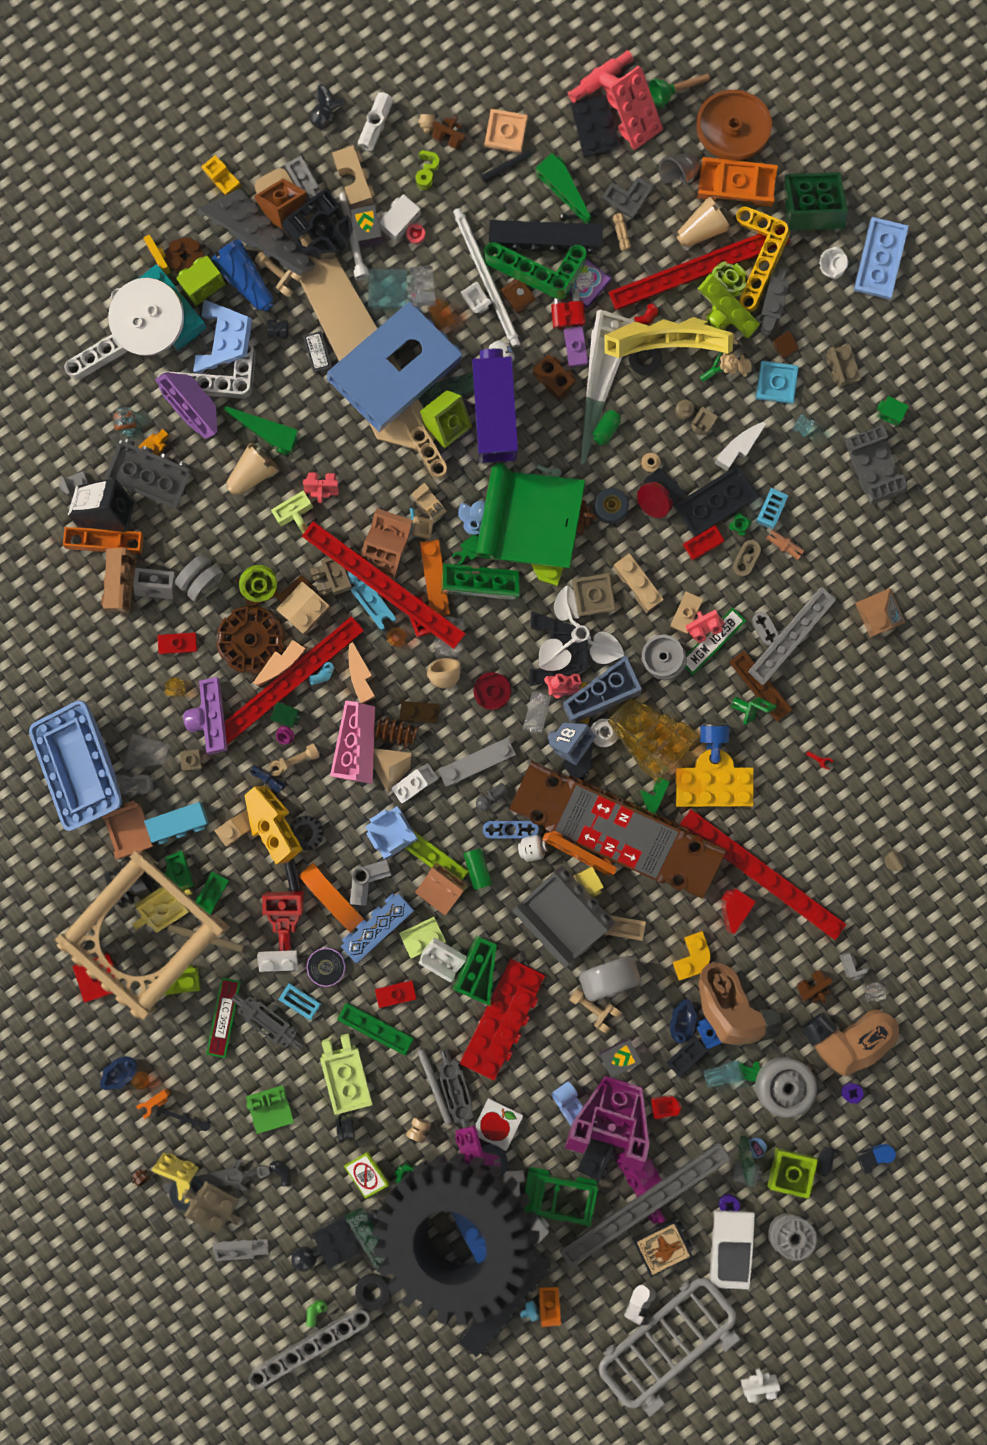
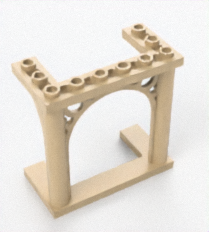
M144 850L134 851L130 856L132 858L130 862L66 933L60 934L55 939L58 943L57 947L64 953L69 952L73 956L71 959L77 965H83L90 977L100 980L102 982L101 986L109 993L112 991L117 996L116 1000L123 1006L126 1004L132 1009L130 1012L137 1019L140 1017L145 1019L152 1015L158 1009L154 1006L156 1002L216 935H222L230 928L217 915L210 916L156 867L159 863ZM146 871L200 919L203 924L162 969L146 976H131L116 970L106 960L101 950L99 935L101 924L106 914ZM92 928L94 929V931H95L94 936H92V935H85V934L87 933V931H88V933H90L91 929H92ZM92 940L95 943V947L92 950H84L83 947L86 943L83 941ZM97 953L99 956L98 960H94L95 957L89 956V954ZM107 967L111 968L110 973L106 971ZM122 978L127 980L126 988L123 982L120 984ZM150 980L152 981V983L147 985L149 986V988L146 990V984L144 981ZM133 981H138L141 985V991L138 995H134L131 991Z

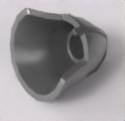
M688 153L662 158L658 167L662 183L666 184L677 178L684 185L691 183L698 174L701 162L695 155Z

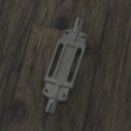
M237 993L231 998L232 1001L240 1006L238 1013L245 1017V1021L275 1044L278 1042L284 1048L290 1044L298 1051L302 1048L304 1044L295 1039L296 1031L289 1026L290 1024L262 1002H257L252 997L244 1000ZM260 1006L264 1007L266 1010H268L270 1013H272L274 1016H276L278 1019H280V1020H281L282 1022H284L285 1024H284V1025L279 1024V1023L275 1020V1018H273V1017H272L271 1015H269L268 1013L266 1014V1013H265L264 1011H262L259 1007H260ZM250 1019L255 1020L257 1023H259V1025H261L263 1028H265L273 1035H275V1037L272 1038L271 1036H269L267 1033H265L263 1030H261L259 1027L253 1024L250 1021Z
M445 1049V1053L442 1050L440 1052L443 1063L438 1066L441 1074L439 1077L449 1112L453 1115L455 1123H461L463 1128H466V1126L470 1127L469 1121L474 1118L471 1109L473 1105L463 1071L459 1068L457 1060H451L448 1049ZM458 1075L462 1076V1080L469 1100L468 1104H466L464 1093L462 1090V1086L460 1085ZM443 1079L447 1080V1084L449 1087L448 1091L450 1094V1098H452L454 1108H451Z

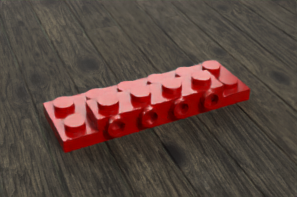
M510 958L490 999V1006L487 1005L459 1064L493 1081L495 1080L504 1061L508 1062L513 1053L510 1050L512 1044H517L520 1039L521 1033H519L522 1025L526 1026L530 1018L527 1015L529 1009H534L539 998L536 995L545 977L544 974Z

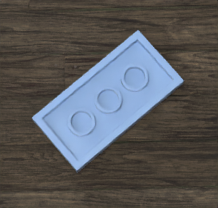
M875 217L871 218L853 291L891 299L908 225Z

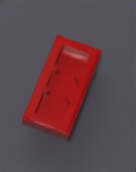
M714 525L683 543L682 546L691 561L721 545L725 540L717 526Z
M196 632L157 635L159 655L197 652Z
M413 980L375 989L379 1008L417 999Z

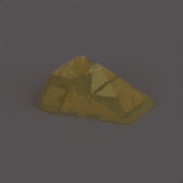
M630 698L608 719V723L640 768L655 781H661L683 759L700 735L687 724L681 721L677 723L669 719L668 715L664 713L660 715L652 711L653 708Z

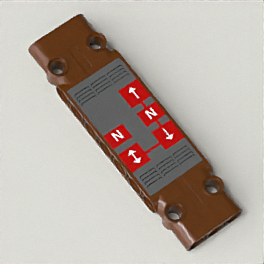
M532 760L509 810L530 819L533 824L545 826V829L549 832L556 831L562 834L563 838L657 882H667L674 889L684 890L703 899L726 849L705 841L700 835L690 834V831L683 826L573 776L566 777L561 771L551 770ZM553 776L557 777L559 779V783L553 784L551 783L549 778ZM534 811H541L544 816L536 817ZM692 842H698L701 846L700 848L695 849L692 848L690 844ZM682 876L684 881L677 882L674 877Z

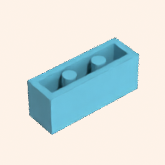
M197 802L144 821L151 843L157 842L158 845L169 842L168 838L174 836L176 839L187 836L186 832L194 830V833L205 830V826L209 824L202 802Z

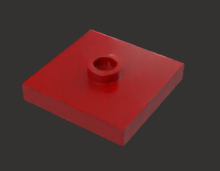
M111 954L104 955L106 960L115 968ZM83 965L72 966L84 1003L113 993L112 991L110 993L101 986L102 982L100 980L90 977ZM107 967L106 971L110 973L111 968Z

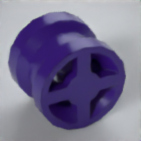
M847 1083L842 1087V1097L849 1103L856 1104L862 1100L863 1090L859 1085Z
M731 1194L723 1195L719 1200V1208L722 1211L740 1210L738 1200Z

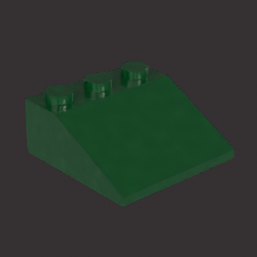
M840 172L784 174L786 219L790 231L845 229L848 210Z

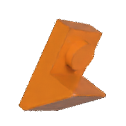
M559 1287L539 1288L541 1327L561 1326Z

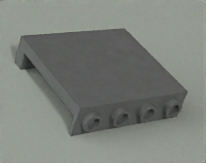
M563 865L512 910L564 968L605 932L607 933L616 923Z

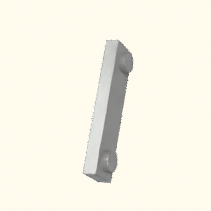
M505 738L438 769L445 786L448 787L516 754L509 739Z

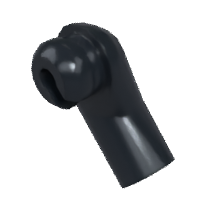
M279 1160L272 1161L269 1168L272 1172L281 1176V1186H291L289 1166Z

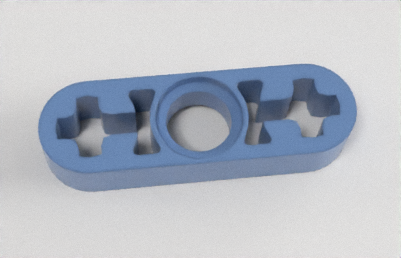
M489 821L483 826V834L490 839L524 838L537 835L538 826L531 821ZM490 824H493L494 828H499V824H503V836H499V832L489 835V832H486V828H489ZM508 824H513L516 827L514 835H507L505 833V827ZM518 824H522L521 828H527L528 824H532V828H535V831L532 832V835H528V832H522V836H518Z

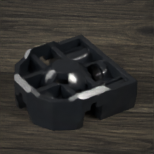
M326 188L289 215L281 225L306 256H311L318 260L334 259L345 250L353 232L351 218L348 215L341 214L340 205ZM315 209L317 212L313 214L308 222L305 216ZM334 214L340 220L336 225L335 223L332 224V219H330ZM318 221L326 222L324 226L318 225ZM309 234L313 242L306 248L305 245L301 244L300 240ZM333 239L339 245V250L331 242Z

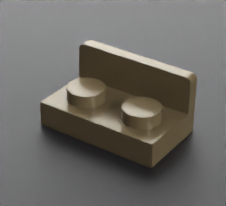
M850 344L835 349L834 347L829 348L826 354V361L832 367V379L834 383H837L838 388L860 382L861 377Z

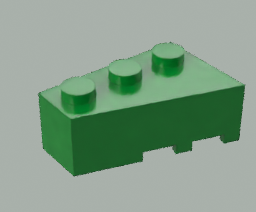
M476 935L467 954L466 962L462 965L453 985L455 991L490 1006L492 978L496 955L495 943Z

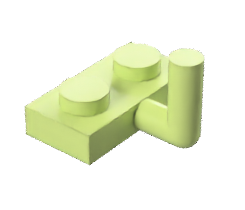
M302 491L271 511L281 527L294 519L302 533H304L308 527L301 515L312 509L313 505L305 492Z

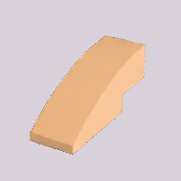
M292 640L282 655L276 651L253 683L259 687L275 680L302 658L307 650Z
M352 642L349 644L351 680L360 702L365 704L376 698L367 683V680L373 677Z

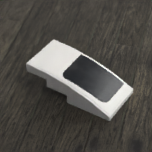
M714 1210L710 1281L716 1288L749 1289L754 1212Z

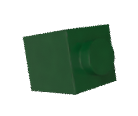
M277 702L270 720L294 729L295 725H299L302 715H299L300 711L298 709Z

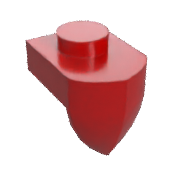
M667 1095L651 1098L653 1118L660 1119L680 1114L682 1106L674 1096Z

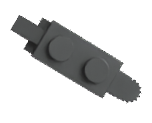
M779 267L776 277H771L768 283L759 321H762L761 332L763 335L771 334L774 325H777L780 320L789 286L788 280H784L787 269Z

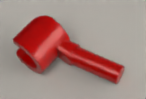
M810 751L806 754L819 762L820 767L823 769H830L825 766L826 760L833 763L831 758H821Z

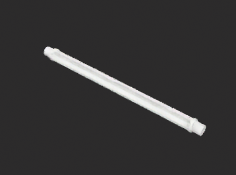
M461 208L453 211L456 217L455 221L458 223L497 315L501 320L508 337L507 339L513 348L520 345L519 336L516 334L471 232L466 215L463 214Z

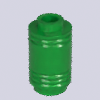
M613 410L605 412L591 434L593 441L601 446L603 444L607 445L620 425L622 417Z

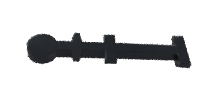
M164 1104L158 1108L157 1117H160L161 1113L180 1119V1124L182 1125L186 1121L192 1124L191 1128L197 1125L200 1126L202 1131L210 1129L211 1125L208 1121L199 1122L196 1116L194 1119L186 1117L188 1113L184 1112L182 1116L163 1109Z

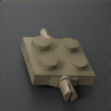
M205 1181L202 1188L196 1194L188 1189H185L182 1197L191 1201L189 1208L184 1214L185 1217L216 1234L219 1233L227 1221L238 1225V1222L241 1220L240 1217L232 1214L239 1199Z

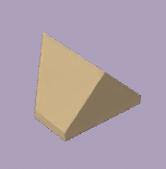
M374 748L373 767L387 793H389L392 787L410 769L411 753Z

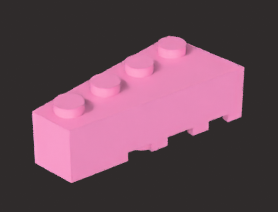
M345 701L330 776L373 784L374 706Z

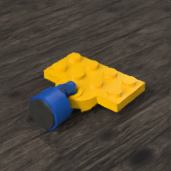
M703 723L700 726V742L706 743V751L701 753L696 759L695 768H676V807L753 806V767H734L733 760L729 754L721 750V743L729 742V725L726 723Z

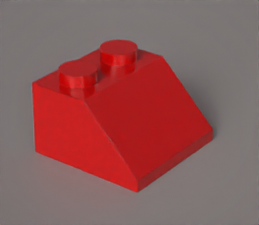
M732 888L731 890L727 889L723 894L721 907L726 931L730 934H735L756 902L738 889Z

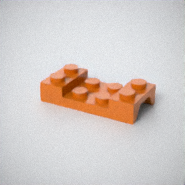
M703 157L697 199L706 200L711 197L714 201L720 198L753 202V205L772 207L778 165Z

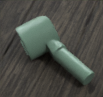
M541 465L537 466V469L553 477H560L562 474L559 468L551 470Z

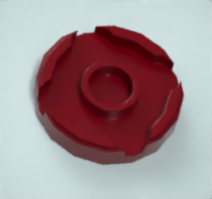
M657 482L645 483L637 491L639 506L647 515L653 518L666 516L671 511L673 505L668 490Z
M495 672L485 673L478 678L474 685V698L478 705L484 709L491 711L499 710L510 700V683L501 674Z

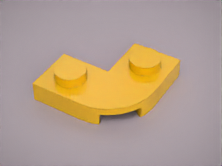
M703 931L684 937L690 956L672 962L679 981L701 973L702 969L709 964L710 951Z

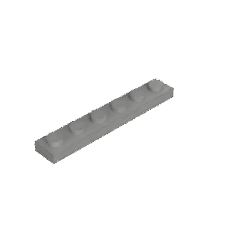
M823 587L819 588L748 672L761 685L765 684L836 600Z

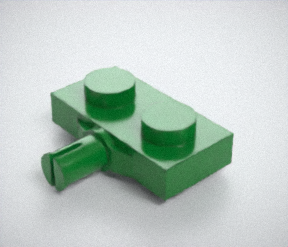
M181 850L165 857L167 865L165 875L181 890L194 886L185 853Z

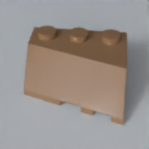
M110 548L106 551L104 594L101 598V605L106 611L130 614L137 557L126 548Z

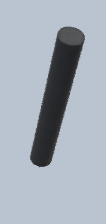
M528 149L480 175L481 180L485 182L533 156L531 150Z

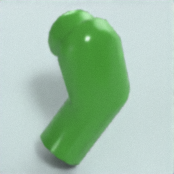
M317 1300L308 1307L306 1326H316L317 1315L327 1310L325 1301Z

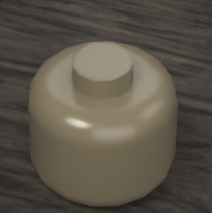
M689 400L679 401L675 408L676 416L681 420H688L693 416V403Z

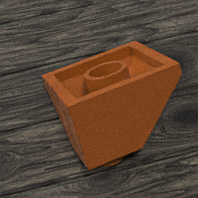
M282 178L254 197L271 223L283 229L282 223L304 204L307 192Z

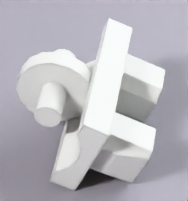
M760 1368L756 1369V1375L749 1376V1379L741 1380L744 1395L747 1396L750 1403L757 1402L759 1400L758 1394L765 1393L766 1398L769 1400L776 1399L777 1391H780L776 1374H761Z

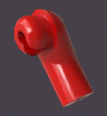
M653 303L649 304L645 314L634 317V322L644 325L651 324L658 315L656 305Z

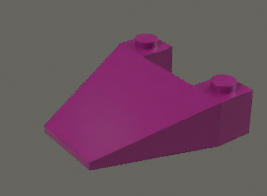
M605 1076L575 1118L569 1130L565 1148L584 1154L590 1138L625 1148L621 1166L640 1172L646 1162L649 1149L642 1087Z

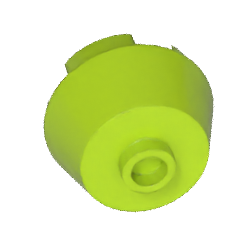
M727 261L720 263L712 270L711 275L734 297L741 295L747 285L745 280L746 272L738 264H726Z
M254 565L242 573L239 580V588L246 599L253 602H262L270 599L275 593L277 578L270 568L264 565Z

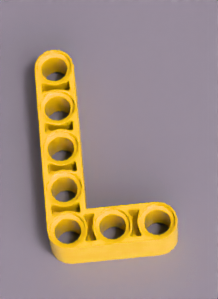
M742 207L736 214L740 225L767 236L749 276L747 285L740 297V304L748 312H754L760 304L790 235V229L782 220L749 207ZM749 213L751 215L748 221L741 220L744 214ZM762 220L768 221V225L765 228L758 227ZM779 227L785 228V232L782 235H777L776 230ZM771 245L777 246V250L774 253H769L768 248ZM763 263L770 264L766 271H761L760 266ZM755 281H762L758 289L752 288ZM753 298L754 303L749 307L745 306L746 299Z

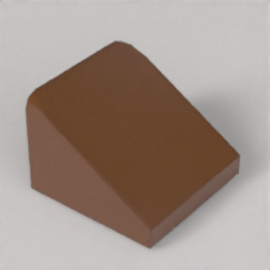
M787 331L772 343L782 359L799 349L790 331Z

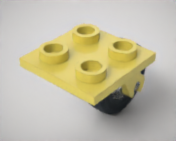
M163 1152L152 1168L153 1172L174 1180L170 1187L169 1197L172 1204L180 1210L187 1211L191 1202L189 1199L182 1197L184 1190L188 1189L196 1194L203 1186V1183L195 1177L199 1167L190 1161L180 1160L173 1154Z

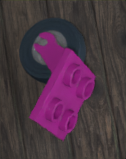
M476 1126L455 1130V1140L459 1146L460 1154H465V1164H469L477 1156L485 1159L483 1170L488 1172L494 1164L503 1169L498 1179L506 1173L508 1168L506 1153L496 1145L481 1147Z

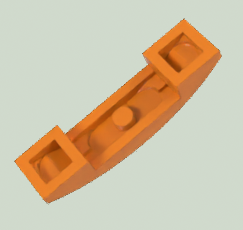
M314 863L299 875L314 895L349 932H352L364 920L359 912L340 894Z

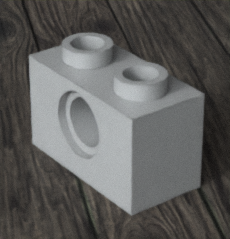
M136 568L133 582L134 595L173 599L175 588L174 572Z

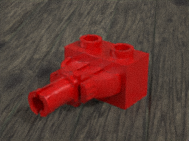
M304 891L265 892L262 895V914L267 915L269 922L273 925V932H277L279 935V951H291L290 933L296 932V924L304 912Z

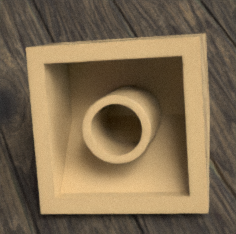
M301 582L276 610L305 635L328 611L330 606L306 584Z

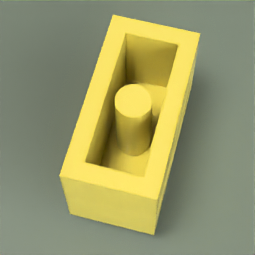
M589 867L574 876L592 898L602 893L600 889L604 887L593 867Z

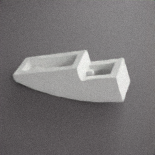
M761 422L754 425L733 439L718 456L715 464L728 471L737 456L744 459L766 423Z

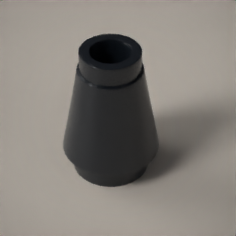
M824 1146V1149L817 1158L815 1173L828 1177L829 1173L832 1172L835 1156L834 1149Z

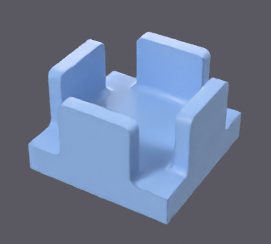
M398 806L390 811L384 810L371 818V823L366 826L367 836L374 848L380 851L385 860L418 840Z

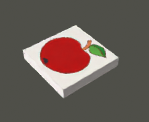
M488 1098L475 1124L480 1139L507 1151L523 1115Z

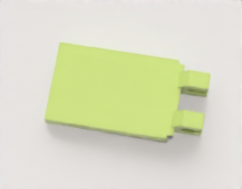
M349 1033L340 1037L343 1049L333 1051L330 1038L322 1040L324 1053L320 1057L335 1115L373 1104L359 1049L355 1045L352 1046Z

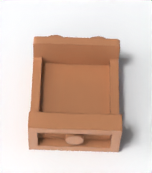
M135 801L123 804L124 808L115 810L102 817L105 820L115 849L113 853L116 860L131 856L134 851H144L156 847L155 843H151L144 822L146 817L141 803H135Z

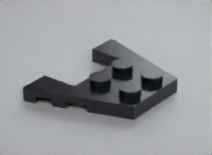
M531 612V630H551V639L561 641L563 646L572 639L571 634L576 628L575 626L536 612ZM585 640L581 643L573 642L566 648L571 654V660L566 667L560 670L530 669V687L546 683L544 680L546 676H555L556 674L568 676L587 670L588 641Z

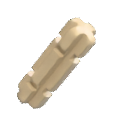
M622 213L615 214L613 220L614 224H616L615 228L618 241H620V249L625 251L630 249L631 245L628 240L629 236L626 224L624 223V216Z

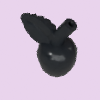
M319 84L316 90V99L319 104L313 108L309 120L317 129L325 130L335 120V114L332 110L345 105V100L342 97L333 101V94L330 89L323 84Z

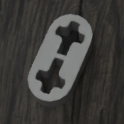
M758 612L753 616L752 625L765 646H770L772 644L771 641L765 640L767 637L765 630L770 635L773 634L775 636L773 642L779 636L770 617L764 612ZM757 616H759L760 618H765L763 624L766 628H763L761 624L756 623V621L758 620Z

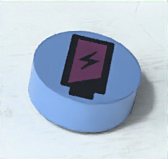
M757 1137L751 1138L748 1143L752 1157L760 1158L764 1156L767 1150L765 1142Z

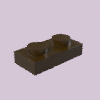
M401 701L400 721L438 724L439 704Z

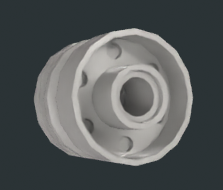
M783 1213L775 1217L770 1223L768 1229L769 1241L772 1247L784 1257L794 1261L803 1260L813 1252L816 1245V1233L807 1221L798 1215Z

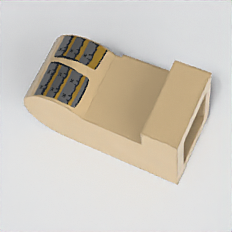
M425 483L412 493V498L434 522L446 513L445 508Z

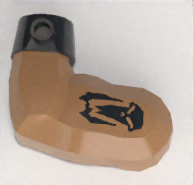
M880 1010L867 1012L855 1024L847 1027L842 1032L837 1030L838 1026L824 1012L813 1017L802 1027L809 1043L815 1047L820 1058L832 1070L843 1076L876 1063L896 1044L899 1038V1026L896 1020L887 1012Z

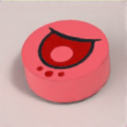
M420 224L410 225L406 231L407 239L413 244L423 242L425 239L423 226Z

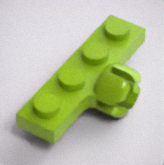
M709 274L698 287V290L713 306L710 313L706 316L707 322H711L712 327L725 330L729 324H732L747 339L759 327L760 323L713 275Z

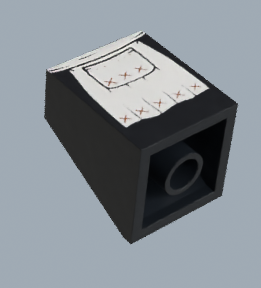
M116 478L78 485L75 488L68 516L78 527L127 532L135 502Z

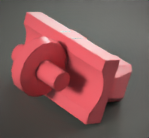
M309 472L307 478L303 480L305 494L317 497L318 503H322L323 498H330V495L339 496L336 474L328 473L325 480H318L317 473Z
M715 609L705 615L702 611L697 612L699 618L685 626L693 639L701 643L706 640L707 633L718 634L722 632V625L725 623Z
M556 674L555 676H546L544 678L549 688V695L555 698H562L563 695H574L580 690L579 686L582 684L579 674H572L571 676Z

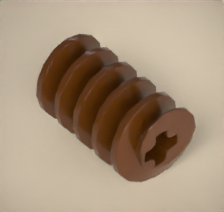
M381 716L375 738L378 739L382 735L383 741H386L390 737V743L392 744L397 739L398 746L404 742L405 748H408L410 744L413 746L418 726L411 730V724L404 728L403 721L397 726L396 719L389 723V717L382 721Z

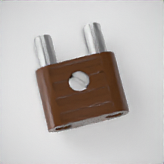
M516 279L500 289L504 298L517 314L536 301L535 298L543 293L537 289L531 292L525 283Z

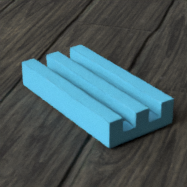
M290 983L278 999L310 1021L321 1006L320 1002ZM289 989L296 992L297 994H299L300 996H302L303 998H305L306 1000H308L316 1006L313 1008L309 1004L305 1003L295 995L288 992ZM287 995L297 1003L301 1004L302 1006L310 1010L311 1014H308L307 1012L303 1011L290 1001L286 1000L284 997Z

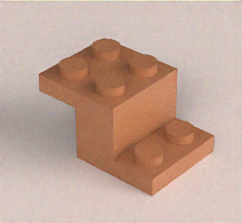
M377 508L374 513L371 529L364 541L361 557L394 581L400 561L407 548L413 520Z

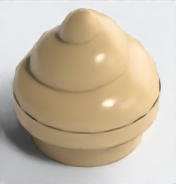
M420 114V119H418L420 127L424 129L426 134L433 130V122H437L434 114Z

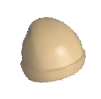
M451 658L439 659L428 667L427 677L432 684L439 688H452L460 678V662Z

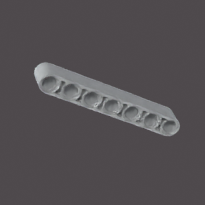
M360 1306L256 1366L249 1376L250 1385L255 1389L262 1388L362 1330L369 1324L371 1318L370 1310ZM363 1313L367 1319L363 1322L359 1321L356 1315ZM346 1323L350 1329L342 1331L339 1325ZM328 1333L332 1336V1340L325 1341L322 1335ZM311 1343L315 1346V1350L308 1351L305 1345ZM294 1353L297 1355L298 1360L291 1361L288 1355ZM277 1363L280 1365L281 1370L274 1371L271 1365ZM254 1374H262L264 1380L257 1381L254 1378Z

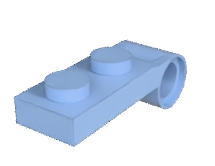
M566 1082L551 1094L569 1125L572 1126L583 1106L577 1098L578 1095L575 1088L570 1082Z

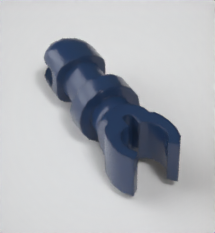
M253 766V770H250L253 776L263 780L262 783L265 785L269 784L278 793L286 785L284 782L272 778L270 773L266 774L257 766Z

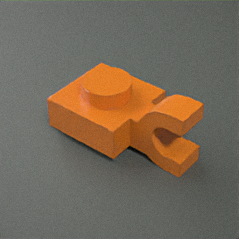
M166 1088L147 1102H142L136 1107L137 1109L147 1108V1113L143 1115V1118L146 1119L152 1114V1107L156 1104L160 1107L168 1101L166 1097L171 1095V1093Z

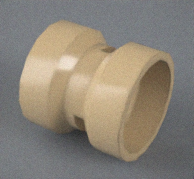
M414 1117L412 1127L408 1129L406 1136L417 1142L424 1143L425 1134L429 1131L431 1124Z

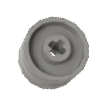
M204 554L194 558L175 580V584L182 591L188 590L187 596L195 603L206 597L220 582L224 574L217 566L210 567L212 561Z
M665 634L657 635L648 640L642 651L644 666L657 679H674L685 669L687 662L686 652L680 642L672 636ZM664 655H667V658L665 660L661 659V657L664 658Z

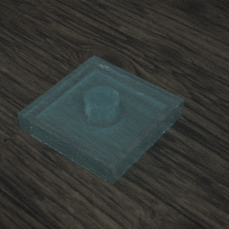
M369 269V308H402L407 304V270Z

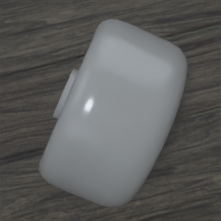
M625 956L581 972L579 975L581 986L588 1001L613 997L641 983V977L632 956Z
M778 1057L762 1066L756 1077L755 1090L760 1103L769 1112L779 1117L793 1118L802 1115L812 1106L817 1094V1083L812 1071L804 1063L790 1057ZM790 1083L791 1089L788 1093H785L784 1086Z

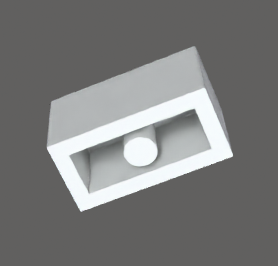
M404 194L400 199L396 198L391 205L392 208L388 212L385 211L379 218L380 229L396 243L406 233L407 228L414 224L421 216V209Z

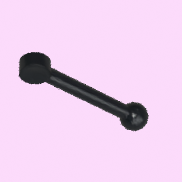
M596 210L589 213L590 217L592 216L593 218H597L599 215ZM576 214L559 215L560 220L579 218Z

